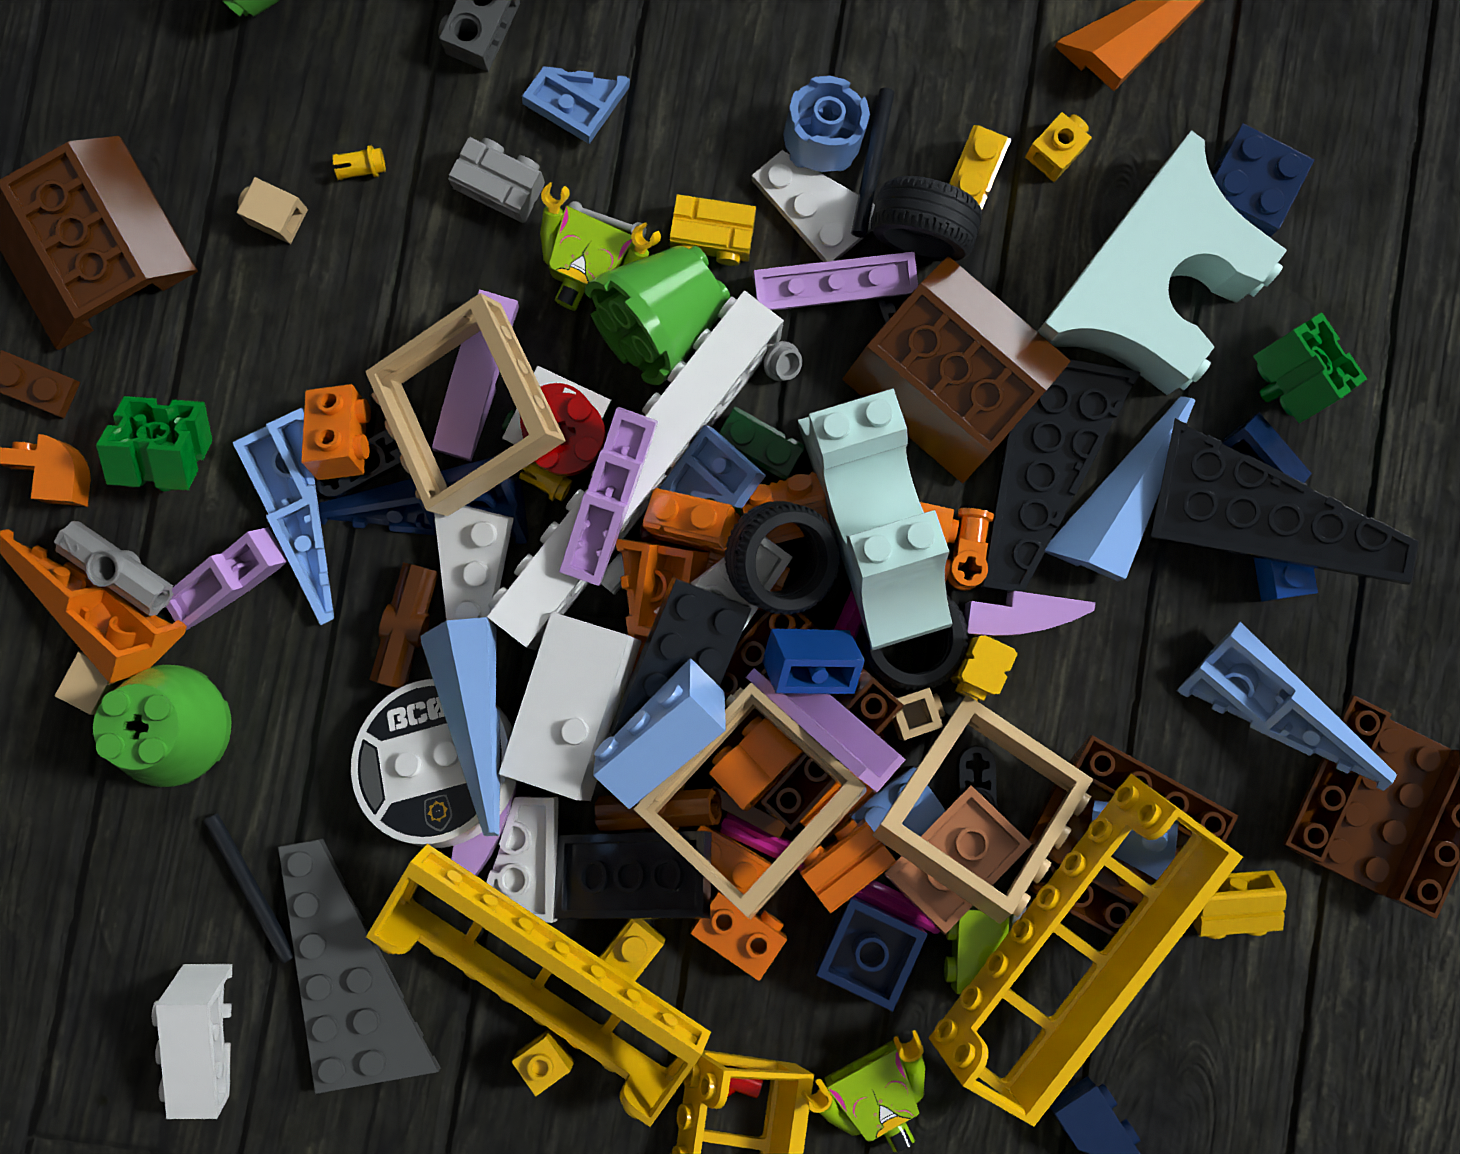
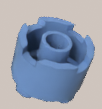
M834 76L814 77L810 79L808 85L793 93L783 135L785 146L790 153V160L797 167H806L819 172L844 171L851 166L853 159L858 155L870 112L866 98L863 97L861 99L855 91L850 89L849 81Z

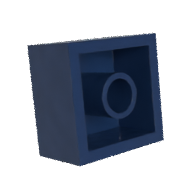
M1243 123L1227 140L1211 171V175L1219 190L1233 208L1252 225L1271 237L1280 229L1314 159Z
M852 896L841 905L814 965L816 976L893 1011L927 937V933L923 928L856 896Z

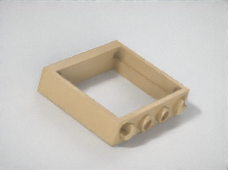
M479 293L365 371L374 390V393L371 395L376 403L381 406L385 415L386 430L395 439L402 454L400 455L401 464L411 475L417 488L415 491L416 498L422 500L426 511L449 516L566 441L501 303L482 293ZM481 331L529 435L453 485L447 487L402 383Z
M752 683L744 690L740 687L734 695L730 694L726 699V731L641 799L634 808L650 826L750 920L866 793V785ZM755 708L842 787L743 895L657 813Z
M966 695L872 836L1001 924L1012 914L1018 917L1027 906L1031 896L1025 892L1032 881L1039 883L1048 871L1051 862L1046 857L1052 847L1058 850L1067 839L1071 828L1066 824L1072 814L1079 816L1088 804L1091 796L1086 791L1093 779L969 695ZM967 724L1068 792L1006 895L902 824Z

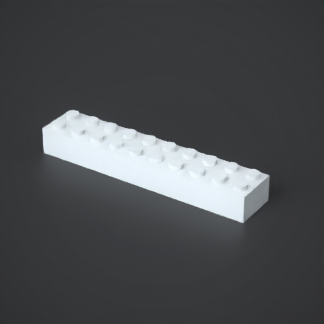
M745 290L737 300L732 296L724 304L718 314L721 320L713 331L707 328L701 333L693 345V349L696 352L687 363L680 361L668 376L667 380L671 382L662 395L656 392L644 406L642 412L646 414L645 416L657 420L658 424L617 539L625 538L647 510L654 489H661V485L703 426L712 427L762 364L768 349L780 341L784 320ZM579 489L567 503L566 509L570 512L562 522L558 524L554 521L543 533L540 541L544 545L533 557L528 554L517 566L514 574L518 577L510 588L506 589L503 586L488 604L492 610L487 617L526 648L537 650L541 645L551 612L564 615L589 584V582L559 572L585 493L582 489Z

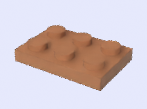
M972 785L921 836L924 840L991 886L1032 845ZM902 856L884 874L944 935L973 906Z

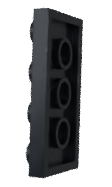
M672 576L609 730L611 736H614L690 658L720 687L752 608Z
M658 832L558 835L554 919H710L711 882ZM677 832L711 864L712 832Z

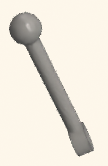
M573 201L568 205L610 226L628 231L631 234L635 227L643 224L637 222L632 225L585 209L577 201ZM646 227L643 229V237L646 236Z

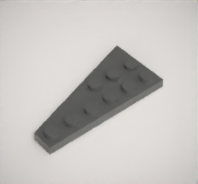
M317 839L278 847L315 1094L439 1072L441 1067L435 1056L431 1055L423 1039L424 1034L418 1023L414 1022L403 1000L404 995L378 945L366 938L368 930L363 922L364 918L358 906L355 907L344 885L345 881L324 840Z

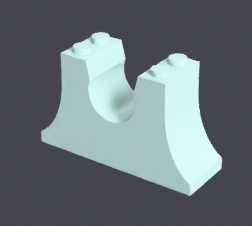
M1191 130L1037 332L1055 348H1084L1114 358L1132 370L1141 372L1140 375L1166 395H1169L1179 387L1185 390L1192 381L1197 382L1209 368L1211 362L1206 358L1214 349V346L1197 325L1184 320L1173 308L1168 291L1170 277L1180 275L1193 277L1203 282L1212 293L1237 303L1247 294L1254 297L1264 285L1267 287L1276 278L1283 268L1278 262L1287 250L1247 221L1226 200L1209 170L1205 155V140Z
M894 388L809 414V417L798 420L813 471L817 474L825 494L829 521L837 536L836 540L839 542L842 561L871 650L873 651L951 627L952 620L945 587V565L949 549L936 511L924 513L916 494L906 454V445L908 444L907 426Z

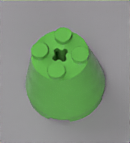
M675 246L606 271L587 283L585 287V294L589 298H593L596 311L591 314V317L608 346L623 364L629 361L644 372L641 374L643 381L651 385L662 384L668 379L675 366L680 361L686 360L694 350L693 345L705 329L712 327L719 318L720 310L731 297L726 286L721 281L715 279L707 267L709 265L707 256L697 246H692L690 249L684 246Z
M180 665L152 666L128 678L115 690L108 692L103 697L93 722L96 750L102 758L107 759L128 776L147 785L171 787L193 782L205 774L216 761H219L227 748L231 734V714L228 703L224 701L217 687L207 678L208 676L200 671ZM141 720L143 723L148 724L149 727L140 728Z

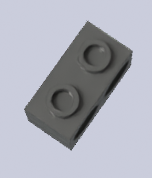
M455 0L456 3L450 15L446 14L443 17L438 30V36L447 55L489 72L520 5V1L493 0L486 6L476 5L479 0ZM466 32L477 33L476 37L471 41L460 40L461 36Z

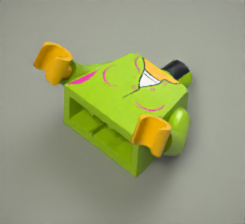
M550 182L541 192V199L547 206L543 210L540 231L543 260L549 265L552 277L563 282L555 301L567 309L576 311L587 283L606 271L647 257L649 255L647 249L660 241L661 234L659 231L654 232L648 242L643 237V229L647 223L635 227L630 235L569 206H566L563 212L560 206L568 199L570 195L569 189L564 186L560 194L561 199L556 200L550 194L552 187Z
M916 1030L911 1031L913 1038L910 1042L900 1043L898 1036H895L887 1044L825 1077L827 1087L821 1079H817L815 1081L819 1087L817 1093L807 1095L804 1090L801 1092L810 1110L814 1113H820L829 1123L852 1136L862 1134L868 1142L884 1135L893 1152H900L911 1146L915 1139L906 1122L919 1114L917 1103L924 1096L925 1064L922 1057L924 1050Z

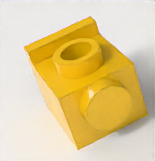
M1061 112L1040 137L1032 143L1025 158L1055 182L1091 140L1092 137L1087 134L1089 131L1087 123L1075 114L1068 117ZM1058 136L1062 138L1067 144L1061 143L1058 139Z

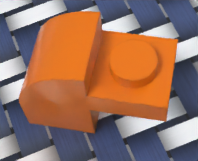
M38 434L37 444L13 442L12 448L0 447L1 466L34 471L31 499L48 504L88 507L90 470L85 458L76 448Z

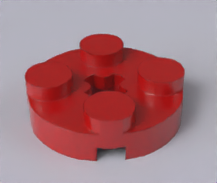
M555 393L546 396L545 398L558 425L566 424L568 429H575L576 435L569 437L570 444H561L534 462L540 468L556 476L580 474L594 464L593 462L604 448L606 431L601 415L585 397L572 393ZM523 424L522 437L524 439L529 433Z

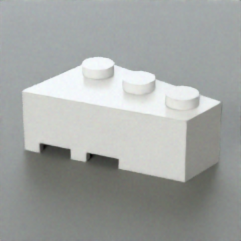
M183 964L161 998L155 1001L153 1005L152 1023L153 1026L158 1027L159 1036L155 1058L156 1063L161 1064L162 1067L159 1098L161 1102H165L166 1119H217L229 1097L231 1043H224L223 1018L231 1017V1003H223L224 983L227 978L232 977V964Z

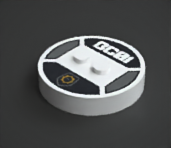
M433 679L421 680L395 690L371 711L357 735L351 759V778L357 801L364 814L378 829L397 840L421 847L429 844L433 848H444L464 843L482 833L434 681ZM496 705V708L500 711L501 767L513 728L507 716ZM500 775V814L507 806L517 781Z

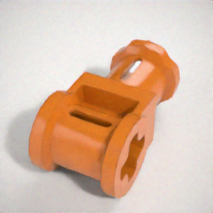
M960 508L958 510L961 523L958 540L954 545L947 580L953 588L960 591H968L975 588L986 578L988 573V563L986 561L988 543H986L989 522L994 520V514L976 508ZM966 562L969 563V569L975 571V574L968 580L964 579V572L958 570Z

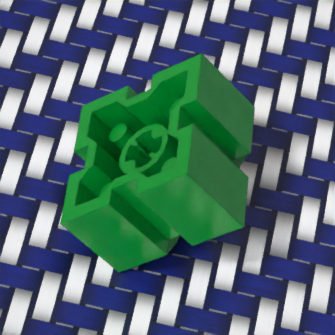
M1322 312L1253 356L1258 363L1257 368L1260 375L1270 383L1260 390L1263 400L1271 402L1280 396V403L1283 409L1290 416H1294L1299 424L1343 398L1352 389L1367 380L1351 354L1344 353L1337 342L1340 339Z
M124 396L113 415L116 426L107 425L96 444L106 484L140 487L147 481H154L155 487L164 492L170 490H189L198 472L197 462L204 460L213 441L205 402L172 400L168 406L158 405L156 398Z

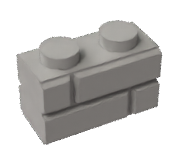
M471 137L468 138L459 159L456 160L449 174L448 180L453 189L521 223L526 222L534 202H536L544 187L545 181L542 172L539 171L540 166L523 155H518L517 159H514L504 154V148L491 139L483 138L479 142Z

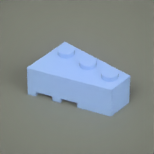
M690 658L614 736L607 738L599 745L595 751L593 776L628 809L632 808L726 731L725 692Z

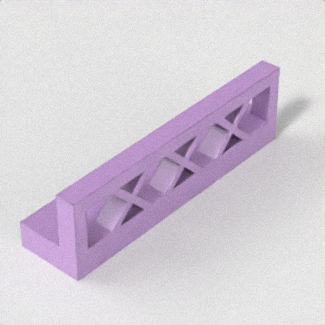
M915 252L754 270L752 275L756 299L771 311L911 295L918 287Z
M755 668L746 677L854 775L877 793L906 760L830 694L775 693L770 679H767Z

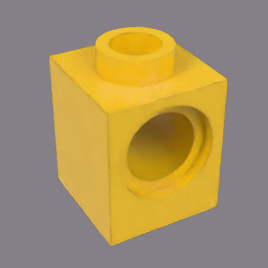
M547 1029L518 1050L512 1063L536 1097L568 1074L575 1060L558 1035L552 1030Z

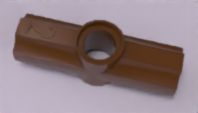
M403 562L392 603L386 606L379 626L381 641L370 680L397 688L407 685L417 648L419 649L422 646L421 635L428 631L430 615L427 612L439 572Z
M717 789L677 791L657 814L675 831L680 827L719 825L722 817V800ZM614 795L598 797L595 803V823L599 831L646 829L647 833L657 832L634 810L638 803L628 809Z

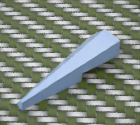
M300 408L232 443L268 512L266 518L320 625L333 620L334 613L315 478L301 463L304 409Z
M488 617L447 620L421 635V644L484 836H499L500 711L496 708V626Z

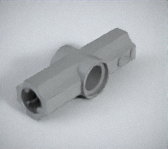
M71 521L68 526L59 531L54 540L56 544L55 551L84 570L88 579L94 585L99 587L107 586L149 616L157 615L169 604L174 595L172 593L173 585L142 565L139 557L134 552L120 550L79 521ZM113 563L115 564V573L113 572Z

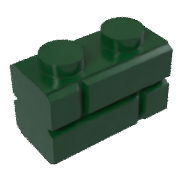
M736 406L719 432L761 470L767 478L776 483L779 480L785 481L791 476L806 447L791 437L785 439L784 433Z

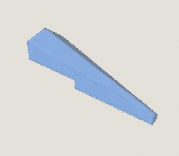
M1180 396L1174 402L1172 407L1154 424L1144 438L1125 456L1088 500L1050 540L1045 549L1046 553L1075 566L1082 565L1116 581L1126 579L1161 489L1174 420L1176 418L1187 423L1195 403L1194 399Z
M1241 622L1213 648L1177 690L1186 697L1194 695L1213 704L1212 709L1221 714L1228 711L1251 722V728L1309 756L1316 753L1337 763L1336 769L1347 774L1353 771L1377 782L1376 788L1382 791L1393 784L1397 776L1379 756Z

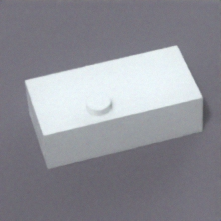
M551 612L499 774L574 800L591 801L597 779L593 776L595 751L604 740L611 737L609 730L627 689L642 641L626 634Z

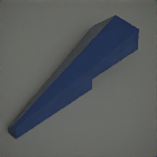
M494 457L442 470L441 474L447 487L453 485ZM518 472L465 505L514 518L510 538H515V543L518 544L527 543L529 535L523 485L521 479H519ZM413 479L318 503L320 521L324 525L328 520L352 522L355 528H365L367 524L388 525L390 531L437 536L434 512L426 511L422 500L416 498L415 491L417 488Z

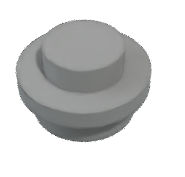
M786 341L773 344L768 349L764 358L766 374L776 381L793 379L802 367V356L795 345Z

